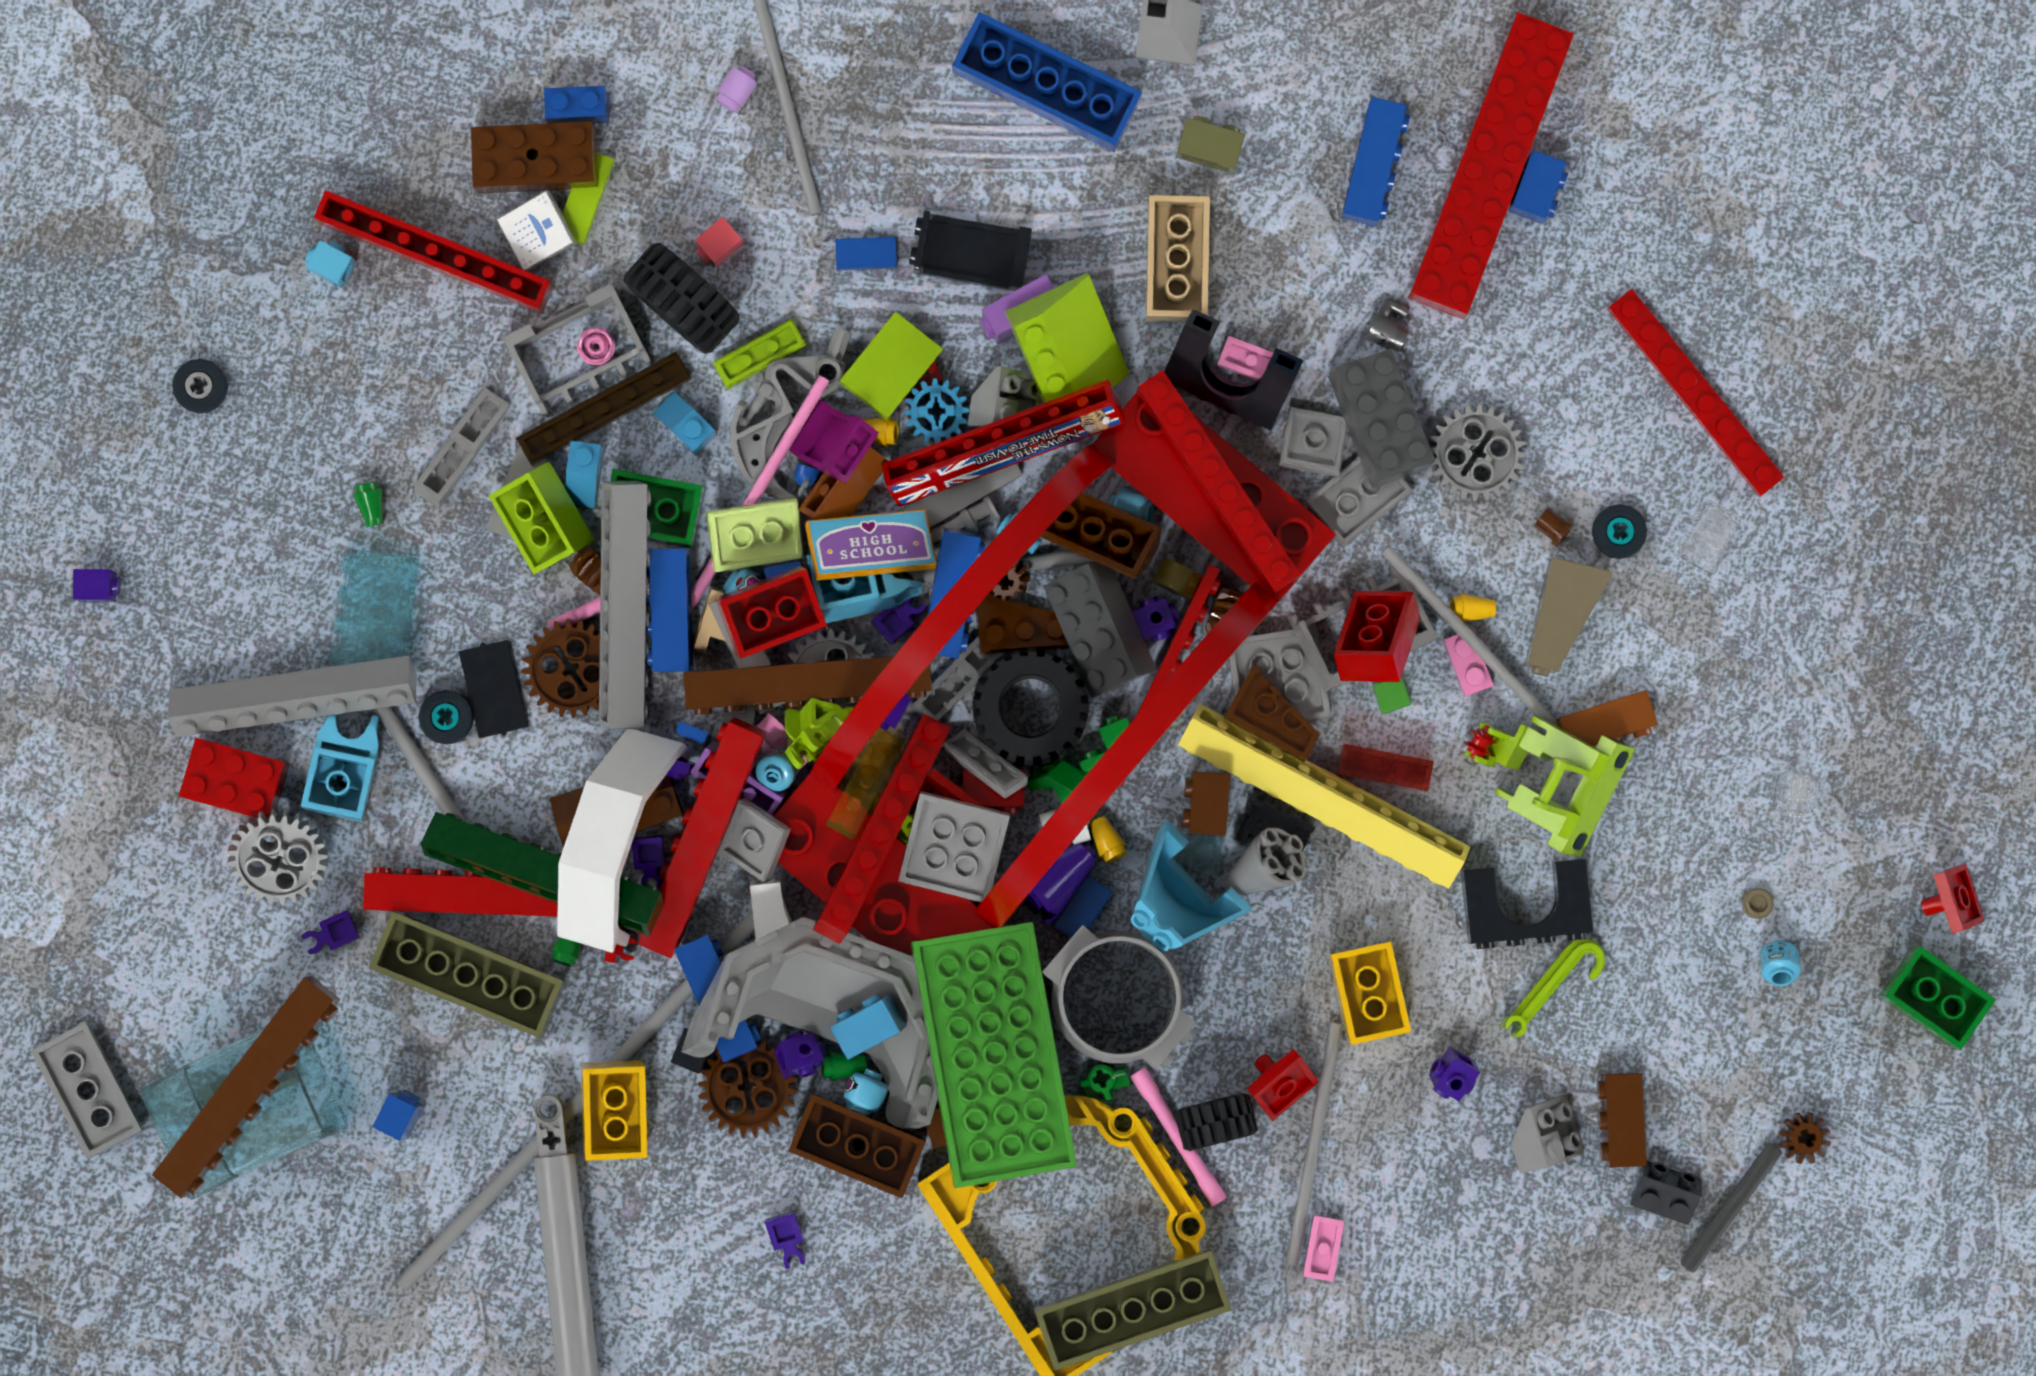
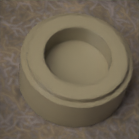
M1761 888L1747 891L1741 901L1743 912L1753 919L1767 917L1774 905L1771 894Z

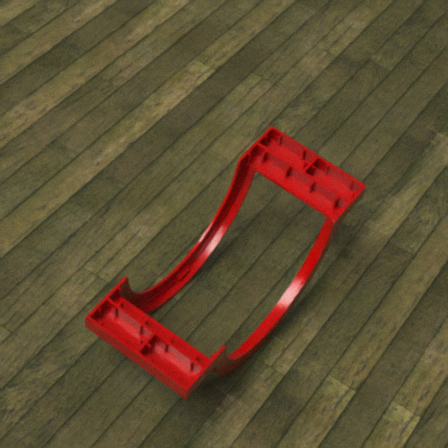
M1137 392L1122 409L1126 423L1103 431L1093 444L1088 445L1076 454L1039 490L948 591L859 700L820 754L811 773L773 816L791 828L778 863L826 904L870 817L868 813L838 789L843 777L899 701L976 608L1051 524L1087 487L1107 470L1112 468L1251 587L1212 628L1116 739L1012 863L978 907L966 898L898 881L907 847L895 838L852 924V927L869 941L913 956L911 943L915 941L1003 927L1134 768L1298 581V579L1274 595L1271 593ZM1192 413L1301 574V577L1336 536V533Z

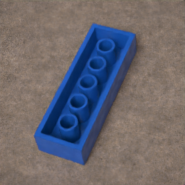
M981 12L978 13L952 64L953 74L1114 153L1142 98L1141 91Z

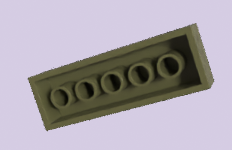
M392 911L369 966L371 970L538 1038L544 1037L567 982L559 977L395 911Z
M1210 1248L1034 1308L1054 1371L1232 1310Z

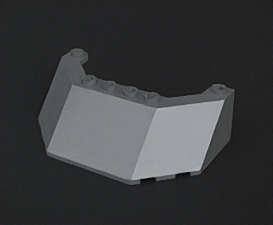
M802 917L725 956L690 1022L681 1052L697 1058L709 1056L715 1050L718 1038L733 1039L738 1023L755 1014L808 1033L813 1032L814 1035L838 1043L830 1029L838 1021L835 1016L849 1008H852L854 1012L863 1008L864 1006L861 1002L875 994H878L880 998L890 994L907 1026L901 1032L867 1049L864 1053L870 1055L878 1073L883 1075L882 1081L888 1086L889 1094L884 1107V1117L888 1124L907 1132L930 1125L938 1095L913 956L850 933L838 944L813 931L812 929L816 921L806 917Z

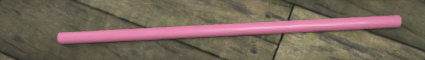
M821 375L818 376L742 505L758 503L830 382ZM712 557L691 590L692 612L715 575Z

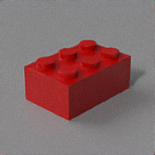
M802 566L715 598L735 654L740 659L827 626L808 572Z
M1354 591L1334 651V658L1341 681H1401L1420 621L1414 592Z
M195 737L179 797L258 818L259 812L262 811L266 818H268L272 809L277 811L290 763Z

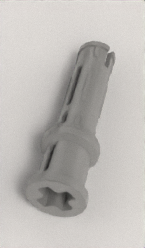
M989 496L984 497L983 502L970 509H962L959 512L960 516L930 531L934 550L940 547L943 527L976 533L979 527L990 521H999L1001 518Z

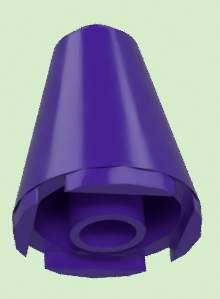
M1080 843L1070 845L1023 901L1035 915L1040 911L1046 916L1042 921L1048 924L1055 921L1095 868L1096 862L1094 859L1097 856L1093 849L1086 843L1083 845Z

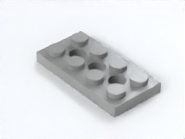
M83 1022L31 1050L87 1159L93 1158L144 1130L88 1022ZM72 1054L77 1055L81 1060V1066L76 1072L69 1071L65 1065L67 1057ZM86 1081L91 1082L95 1087V1094L91 1099H85L80 1095V1086ZM100 1108L105 1109L109 1114V1122L103 1127L97 1125L94 1121V1113Z

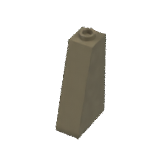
M1554 557L1549 560L1525 662L1526 667L1532 668L1531 673L1549 677L1550 672L1555 673L1559 670L1609 582L1612 571Z

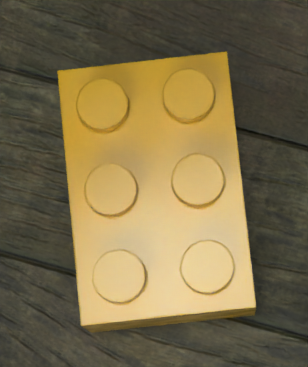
M1391 941L1329 955L1348 1045L1411 1032Z
M643 1060L581 1063L583 1155L585 1161L647 1158L646 1079Z

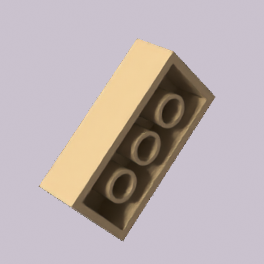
M1149 195L1146 321L1186 322L1192 309L1208 316L1210 196Z

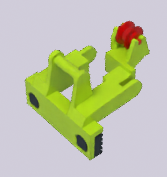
M1533 715L1531 721L1538 727L1546 729V733L1535 727L1521 724L1514 736L1487 721L1480 722L1477 730L1470 729L1473 738L1471 741H1464V744L1468 746L1464 755L1483 765L1494 767L1497 762L1504 767L1519 770L1528 752L1549 761L1551 757L1554 758L1552 761L1554 766L1541 792L1531 786L1519 784L1515 794L1501 787H1497L1494 793L1509 801L1507 808L1550 831L1552 835L1547 845L1561 853L1581 857L1635 748L1621 740L1603 735L1597 746L1594 747L1537 715ZM1565 770L1583 775L1568 807L1552 799Z

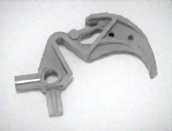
M835 328L825 356L818 355L774 360L768 365L765 371L766 382L759 387V394L750 406V411L745 418H743L747 402L740 400L737 404L730 425L731 447L738 468L751 485L755 484L773 454L778 440L795 415L777 380L778 374L785 372L809 392L822 369L832 367L837 371L836 377L828 383L819 399L825 400L839 392L840 388L847 390L839 381L847 372V366L842 361L852 335L851 333ZM765 401H775L773 416L751 427L750 421L755 413L759 412ZM759 435V441H754L753 436ZM752 460H758V465L753 466L751 464ZM775 476L772 477L764 493L779 500L795 497L798 502L799 499L798 496L787 492L779 486Z

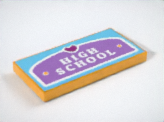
M926 510L808 520L805 524L816 581L935 569L937 565Z

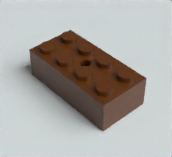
M592 121L471 127L473 188L478 194L598 187L597 128ZM538 152V157L535 160H529L533 153Z
M813 1093L788 1152L903 1198L927 1140ZM861 1139L864 1142L863 1150H854L852 1146L853 1141Z

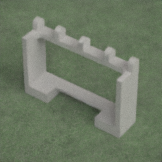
M612 283L584 296L585 302L534 327L528 324L503 337L543 416L549 414L544 403L563 394L567 404H569L573 400L568 391L588 381L591 382L594 390H597L600 386L596 377L616 367L623 377L627 373L622 364L640 355L646 365L651 363ZM615 302L637 347L546 394L539 395L517 350Z
M1392 566L1389 568L1392 580L1377 586L1371 576L1366 578L1365 582L1369 591H1385L1396 585L1399 591L1414 592L1420 621L1417 627L1419 634L1415 635L1410 652L1431 643L1438 637L1413 586ZM1346 589L1339 591L1342 603L1326 611L1323 610L1318 601L1313 603L1312 608L1316 615L1305 621L1299 622L1295 613L1288 615L1289 622L1324 693L1348 681H1341L1338 672L1330 675L1307 627L1348 608L1352 599Z

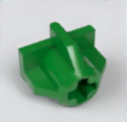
M1101 1063L1093 1067L1089 1075L1081 1078L1080 1081L1087 1097L1104 1094L1106 1101L1114 1099L1113 1090L1131 1085L1126 1066L1115 1068L1109 1063Z

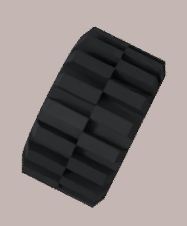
M1239 1093L1184 1107L1174 1113L1183 1149L1188 1151L1251 1136L1258 1131L1250 1096L1246 1093Z

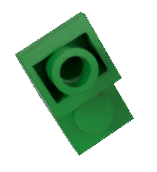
M1116 715L1102 721L1104 727L1099 728L1098 731L1106 751L1128 727V718L1121 720L1120 716ZM1096 749L1082 755L1084 761L1079 762L1081 771L1088 774L1105 752L1101 754L1100 749Z
M1061 760L1040 766L1028 777L1027 786L1030 791L1039 789L1049 791L1054 789L1061 803H1063L1087 774Z

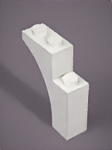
M781 877L771 878V881L766 883L759 879L751 880L750 893L755 938L757 940L792 923L785 904Z

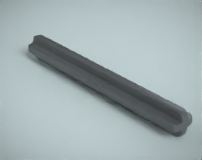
M1768 1143L1681 1260L1680 1264L1685 1269L1693 1273L1701 1265L1782 1155V1151L1777 1146Z

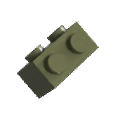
M1194 116L1193 119L1187 117L1176 158L1234 175L1245 134L1240 133L1241 129L1228 124H1223V127L1211 124L1212 121L1202 116Z

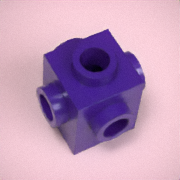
M1157 596L1139 602L1141 608L1133 610L1132 613L1144 640L1153 637L1154 641L1157 642L1172 636L1170 630L1176 628L1174 621L1179 620L1173 603L1167 604L1165 598L1158 601ZM1153 614H1157L1161 617V622L1155 624L1150 620V617Z
M797 1031L786 1036V1040L779 1042L774 1049L784 1079L798 1074L800 1078L815 1074L817 1068L823 1062V1057H825L823 1044L820 1039L816 1040L813 1032L804 1034L803 1031Z
M1450 1046L1442 1058L1436 1059L1432 1064L1429 1076L1434 1085L1433 1090L1445 1099L1452 1097L1460 1102L1464 1095H1468L1473 1090L1480 1071L1473 1059Z

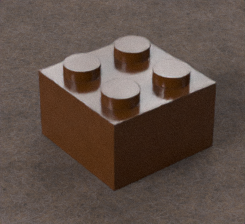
M1193 771L1191 778L1185 779L1184 797L1189 798V809H1183L1182 828H1187V835L1226 836L1231 774Z

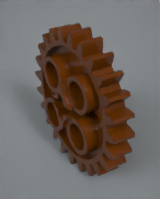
M567 618L565 627L561 628L559 623L554 621L553 631L543 626L545 635L543 638L536 634L533 635L537 643L536 646L526 645V648L532 654L531 656H522V660L529 663V667L522 668L521 673L530 675V678L523 681V684L525 686L533 685L534 688L529 692V696L532 697L537 694L540 696L537 701L538 706L545 702L549 703L548 713H551L557 707L559 708V717L564 715L565 710H570L572 718H575L577 709H581L585 716L588 715L587 706L591 705L595 710H599L597 703L599 699V677L596 680H588L583 675L584 669L589 665H596L600 668V632L596 635L593 633V623L587 629H583V622L579 619L576 627H572L570 619ZM573 639H578L584 644L583 651L578 655H572L566 649L568 642ZM556 645L561 647L571 664L576 662L579 664L576 667V671L586 685V691L581 690L570 672L566 674L563 672L566 669L565 663L554 649ZM544 657H555L558 660V667L551 672L545 671L541 667V661ZM568 681L575 686V692L571 696L563 697L558 693L557 688L562 682Z
M763 1041L758 1049L726 1063L723 1062L718 1049H716L715 1052L719 1059L717 1061L712 1059L706 1060L711 1069L701 1070V1074L707 1078V1081L698 1082V1086L706 1089V1092L699 1094L698 1098L704 1101L708 1100L702 1107V1110L704 1112L713 1111L708 1118L710 1122L720 1119L717 1127L720 1131L728 1125L730 1136H733L738 1129L742 1139L746 1138L748 1131H752L754 1137L758 1138L759 1129L763 1128L769 1135L770 1124L773 1123L776 1127H781L778 1120L779 1116L784 1118L790 1117L785 1108L795 1107V1103L789 1099V1096L798 1095V1091L790 1088V1085L797 1083L798 1080L796 1077L784 1079L774 1052L776 1046L768 1052L767 1042ZM743 1062L747 1063L748 1078L751 1085L756 1087L751 1089L755 1110L754 1115L749 1114L747 1096L744 1091L740 1090L745 1088L741 1067ZM765 1064L769 1067L765 1077L757 1078L753 1076V1069L756 1065ZM729 1069L738 1071V1078L733 1083L723 1082V1074ZM771 1094L774 1097L770 1107L762 1108L758 1106V1099L761 1095ZM739 1099L743 1101L742 1110L736 1114L728 1112L729 1102Z

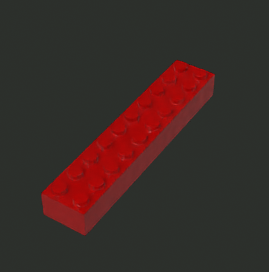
M1517 12L1408 299L1463 320L1468 315L1574 33Z

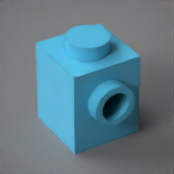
M330 240L329 244L319 241L317 246L313 245L305 258V261L308 262L306 268L310 272L340 288H343L356 261L351 256L345 254V247Z

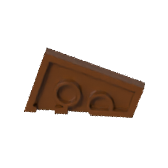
M987 596L975 610L980 654L1004 653L1018 649L1019 651L1028 650V648H1037V650L1070 648L1053 611L1008 600L1003 603L1000 598L994 597L991 599L990 596Z

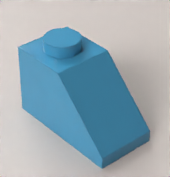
M675 392L653 412L695 456L717 436L716 431Z
M571 440L566 468L565 489L575 506L592 509L596 507L605 450L602 445Z

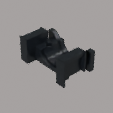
M1253 799L1251 806L1256 807L1254 815L1245 812V818L1237 835L1232 839V841L1244 845L1248 835L1256 838L1260 832L1267 828H1279L1290 835L1298 836L1303 843V852L1306 844H1310L1309 841L1303 839L1306 831L1312 834L1316 827L1257 799ZM1258 820L1263 822V827L1257 826Z

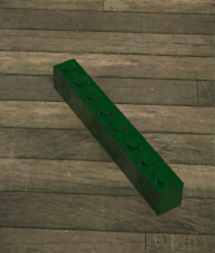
M435 812L420 843L425 856L558 903V866L562 853H558V855L552 854L536 843L527 845L519 842L516 837L508 833L499 835L491 832L488 827L480 823L472 825L463 822L460 817L452 813L444 815ZM621 874L618 925L650 937L664 906L662 893L653 885L633 883L628 877Z

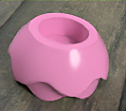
M590 328L582 333L577 343V351L586 363L602 365L612 358L615 352V341L606 329ZM598 344L599 349H594V345Z

